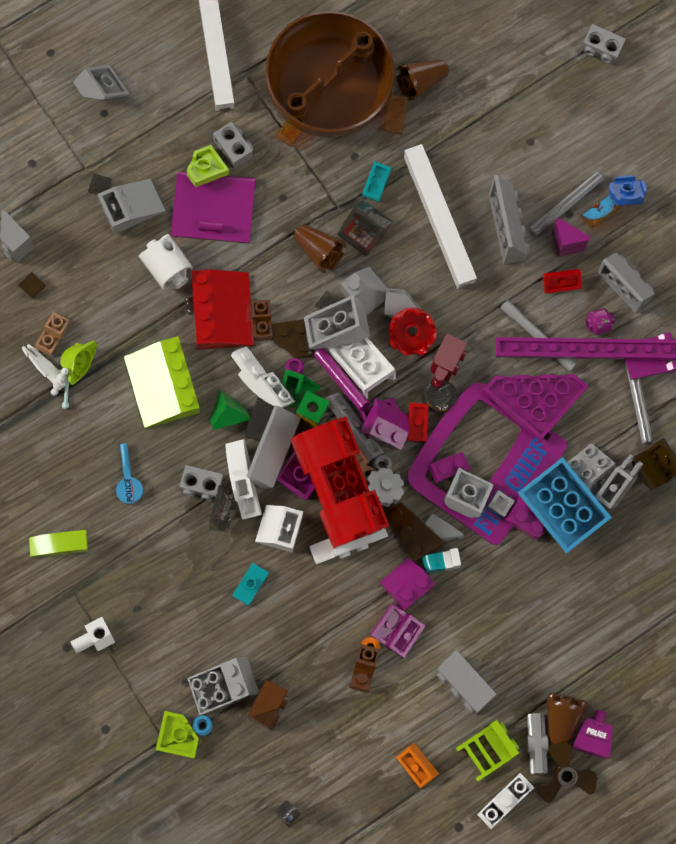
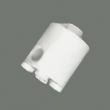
M166 234L158 241L154 239L146 245L148 249L143 251L139 258L163 290L178 289L188 282L187 276L192 272L193 266L169 234Z

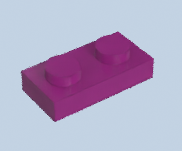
M463 452L431 463L428 466L435 483L455 477L458 468L467 472L471 469Z

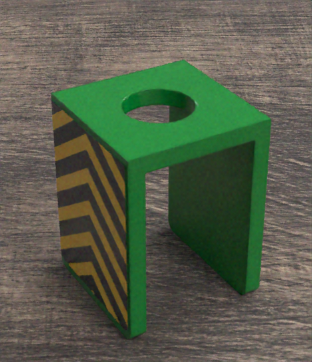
M307 391L296 411V415L301 417L299 423L311 429L319 426L324 412L328 410L330 401ZM311 404L317 407L318 410L310 412L307 409V405Z

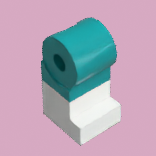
M458 548L422 557L425 573L453 570L461 566Z

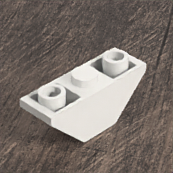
M520 773L477 815L492 829L534 787Z

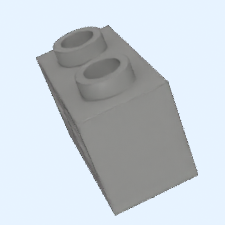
M592 24L581 50L587 55L601 58L605 63L615 64L626 38ZM590 40H596L598 44H592ZM612 47L615 51L611 52L607 48Z
M230 122L213 133V140L233 169L253 158V147L248 140H244L241 129L238 126L235 127ZM226 135L234 136L231 140H227L224 137ZM242 149L244 153L239 155L235 151Z
M185 465L180 483V491L190 497H194V494L202 496V499L206 501L218 500L223 482V474ZM190 478L197 480L194 486H189L186 482ZM208 483H214L216 488L208 491L205 486Z

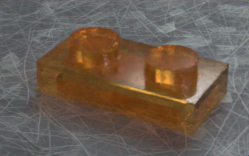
M390 96L384 132L402 135L408 103L407 97Z

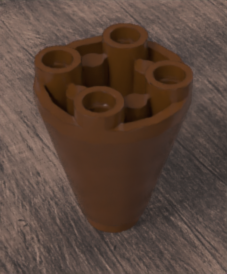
M548 694V738L550 745L570 742L586 710V701L577 699L575 701V697L567 695L560 698V695Z

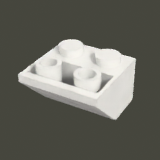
M266 505L255 542L293 553L303 518V511L285 506Z

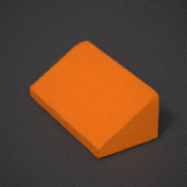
M415 743L396 757L420 789L439 775Z

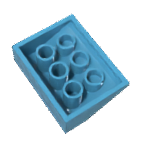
M563 457L518 492L519 496L566 554L612 518Z

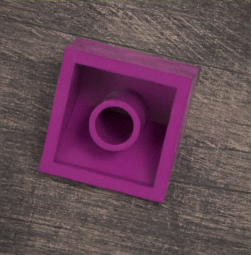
M375 398L360 433L392 450H402L409 434L408 415Z
M409 558L379 582L404 612L435 586V583L425 571Z

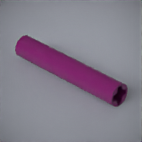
M325 348L318 349L314 353L316 360L359 411L367 409L370 405L368 399Z

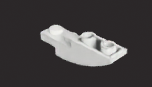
M248 347L238 349L231 354V357L241 369L238 376L257 396L269 404L277 405L281 408L295 402L273 372L268 374L265 372Z
M245 439L225 444L231 485L235 501L239 505L242 520L262 515L255 485L247 477L251 462Z

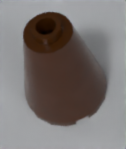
M433 60L398 66L396 71L399 70V75L396 76V80L403 95L407 94L410 97L408 98L410 101L417 99L448 76V64L443 60Z
M306 224L300 225L295 229V241L319 271L327 273L326 269L332 270L340 262L344 255L342 252L343 247L346 249L344 241Z

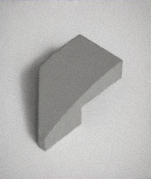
M434 514L425 523L446 542L451 539H462L464 537L463 533Z

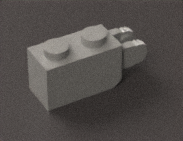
M631 454L622 465L617 466L595 496L596 499L609 509L618 506L637 479L638 472L643 467V463L639 462L632 471L627 468L634 458Z

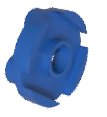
M630 175L619 176L615 178L613 183L609 184V195L618 206L642 204L647 192L645 182L643 180L639 182L635 180L636 177Z

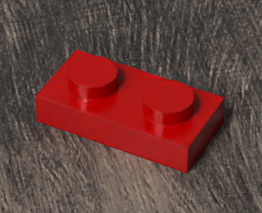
M580 269L543 274V291L545 294L582 289Z
M409 403V434L407 442L426 443L429 404Z

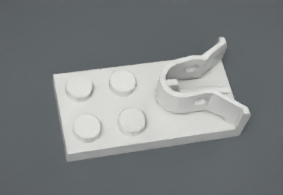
M368 337L352 344L326 347L328 352L362 390L366 398H368V391L384 380L396 379L395 368Z

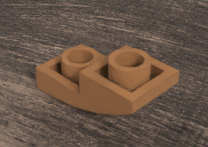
M53 312L44 326V331L35 343V348L52 356L70 320Z

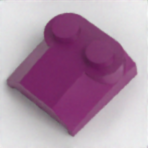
M294 450L279 472L276 481L293 492L298 498L307 501L314 492L315 486L310 475L304 476Z
M518 496L504 521L533 540L538 541L546 528L523 499Z

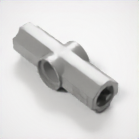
M527 714L528 735L526 746L527 753H529L530 774H547L548 737L545 733V714Z

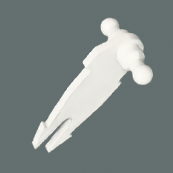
M30 344L27 345L28 349L23 346L22 350L26 357L28 356L43 376L53 383L54 388L51 390V394L56 396L58 391L64 388L67 383L66 375L68 374V369L58 370L36 348Z

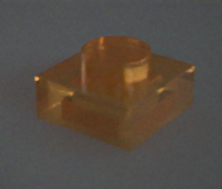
M286 121L277 132L276 138L292 147L302 131Z

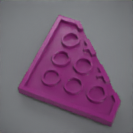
M575 374L495 376L482 392L538 441H541L589 386Z

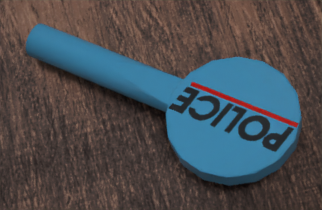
M123 443L120 444L124 479L118 483L116 494L121 502L133 504L141 499L143 487L137 479L131 476L128 444Z

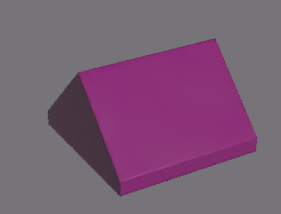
M559 217L556 220L552 235L558 257L584 252L590 236Z

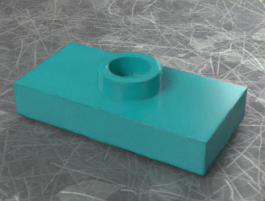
M374 161L361 197L379 203L392 167Z
M252 563L232 597L249 606L269 575V572Z

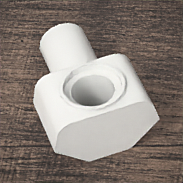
M102 617L85 625L88 633L71 641L76 654L93 645L97 651H100L115 643ZM97 630H104L105 635L103 638H95Z

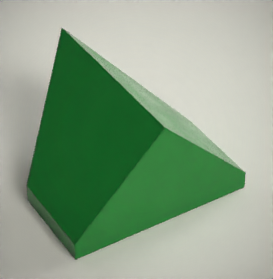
M285 370L282 385L295 401L289 407L295 408L300 404L307 391L314 394L322 388L303 374Z
M220 389L210 416L213 430L250 420L247 409Z

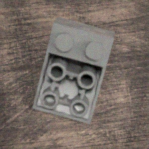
M151 179L115 186L97 194L99 203L114 234L166 212Z
M247 657L234 658L187 678L199 715L230 706L259 694Z

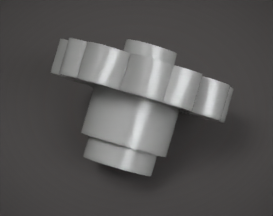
M380 468L378 472L372 471L366 479L369 491L376 490L381 506L388 507L392 502L398 503L404 494L402 489L404 485L403 480L399 474H393L391 469Z

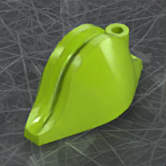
M96 341L86 344L76 343L62 354L61 366L68 369V381L71 385H74L88 371L98 345Z

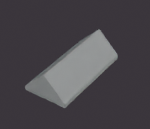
M277 405L273 408L247 473V477L261 489L274 487L291 444L290 439L294 436L301 417Z

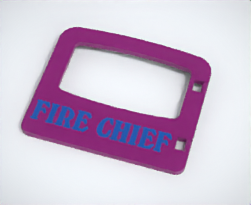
M475 383L462 393L436 426L408 472V483L414 491L492 545H498L512 528V525L504 521L505 517L503 518L487 508L498 490L515 502L521 489L559 460L567 448V442L551 430L547 433L550 435L548 440L543 438L541 441H538L501 407L490 401V398L482 392L487 385ZM477 401H482L520 428V433L508 455L489 481L494 485L480 517L469 518L450 509L444 501L447 493L428 481L425 476L428 466L432 463L439 449L459 421Z

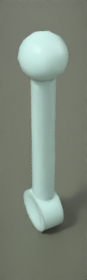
M68 374L66 375V378H67L66 381H67V383H66V385H65L64 402L62 403V408H63V409H68V408H69V403H68V390H69Z

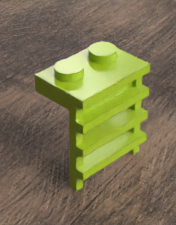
M497 720L455 748L457 752L464 748L480 771L481 775L475 778L477 782L519 754L517 751L519 746L514 739H509L506 734L508 732L507 728L502 722L499 723ZM480 736H485L501 760L496 765L478 740ZM473 741L491 768L489 770H484L468 746Z

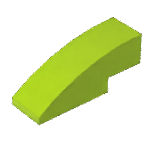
M69 531L30 537V557L88 552L87 531Z

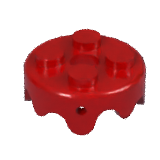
M411 307L400 310L394 315L389 324L391 346L406 356L411 354L425 355L436 340V324L429 313L420 308ZM414 326L418 331L415 334H409L407 329Z

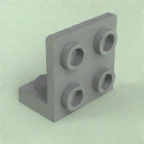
M589 444L567 462L594 496L598 494L612 472L617 468L616 463L593 444Z

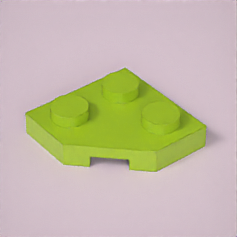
M212 145L194 151L192 161L187 168V176L195 187L229 175V169Z
M164 711L156 751L195 759L199 738L184 715Z

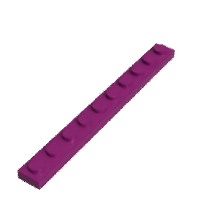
M496 337L495 355L496 358L676 360V340Z

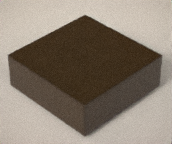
M33 272L18 284L31 299L46 287Z

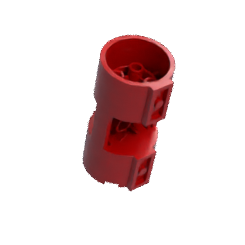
M347 416L304 431L290 439L304 476H311L312 483L317 491L319 501L323 507V510L319 511V515L333 549L389 527L376 490L369 491L356 456L361 452Z

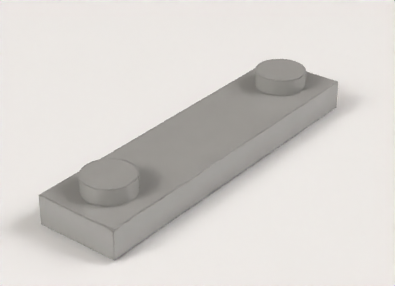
M340 392L326 398V400L330 401L329 408L337 418L347 416L357 445L369 461L384 453L376 441L360 433L364 424Z

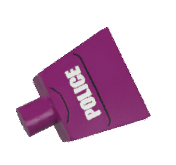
M595 710L593 720L589 718L583 720L572 743L573 750L606 760L610 757L613 726L604 723L607 715L606 712Z

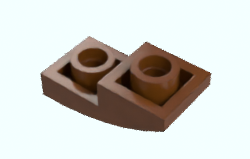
M270 300L251 301L254 341L273 340Z

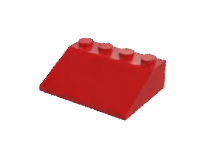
M212 269L192 271L197 350L254 346L249 272Z

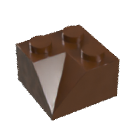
M266 680L248 714V720L270 730L271 726L275 727L280 718L277 716L280 708L284 710L289 701L287 696L288 690Z

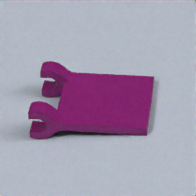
M671 332L646 338L673 340ZM625 359L630 380L676 372V361L667 363V360Z

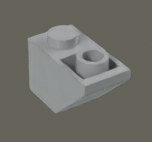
M386 288L384 315L393 318L396 313L405 308H420L406 290Z

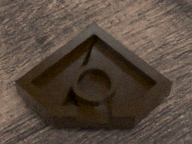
M304 319L272 324L275 345L297 359L314 357L315 351L309 347Z

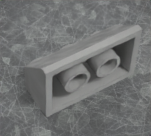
M616 252L602 261L598 269L599 275L635 313L653 298L655 293L651 285L644 283L638 271L632 270L628 265V261L622 255L619 256Z
M457 650L436 670L438 679L443 684L447 683L451 687V693L457 699L460 697L465 702L463 706L470 713L474 712L477 714L497 695Z

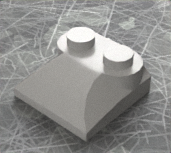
M458 468L445 496V504L450 509L469 518L480 517L494 484Z

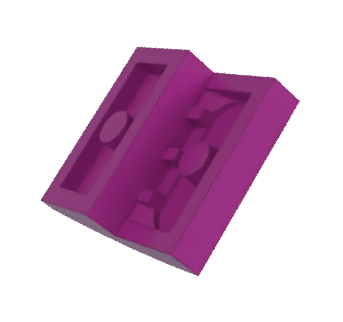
M391 603L369 635L397 655L405 658L425 628V625Z

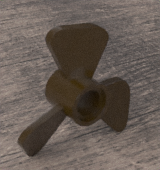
M569 743L551 744L548 747V752L557 764L554 770L555 779L538 788V794L545 802L550 803L555 799L562 785L570 787L574 784L587 794H594L598 780L597 774L593 771L576 772L569 766L572 746ZM569 771V777L562 780L563 772Z

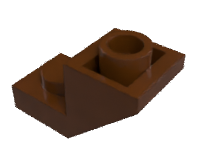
M361 644L349 686L350 689L365 693L369 692L380 649Z

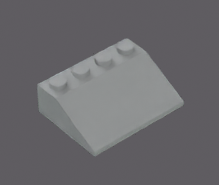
M495 175L489 192V198L503 265L526 261L530 251L528 243L524 241V237H526L525 227L521 226L520 222L522 212L520 208H517L518 193L514 191L511 183L499 175Z

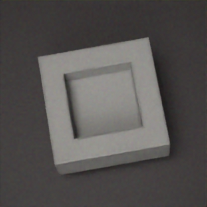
M498 490L487 508L504 518L514 500Z

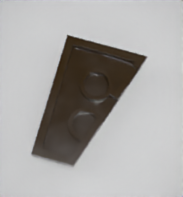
M403 502L385 512L413 562H417L422 557L447 543Z

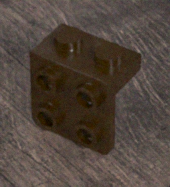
M664 438L647 450L635 455L631 462L633 468L637 463H643V467L638 473L650 490H654L676 477V455Z

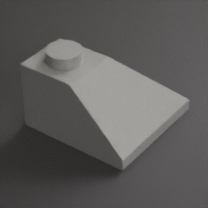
M110 65L85 68L73 82L83 97L105 100L129 95V92Z
M370 267L355 272L340 284V291L346 298L354 295L364 304L366 316L385 302L387 287Z

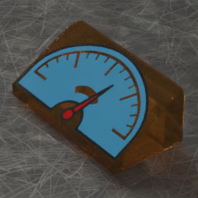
M608 195L580 216L593 230L618 212L622 206L616 205L614 200Z

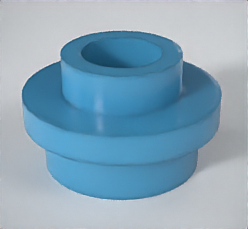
M198 716L193 722V729L198 735H207L212 730V721L207 716ZM201 722L206 723L205 729L199 728Z

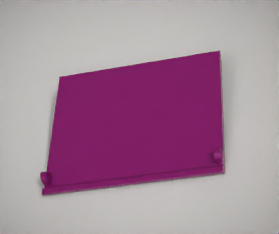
M177 171L171 236L250 243L256 178L224 176L195 187L187 176V172Z

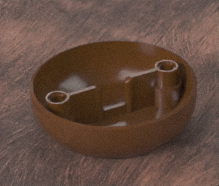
M336 11L311 13L300 17L285 27L272 43L265 69L268 94L278 113L298 130L310 135L328 138L356 133L375 121L389 101L395 76L392 53L381 34L366 21L351 14Z

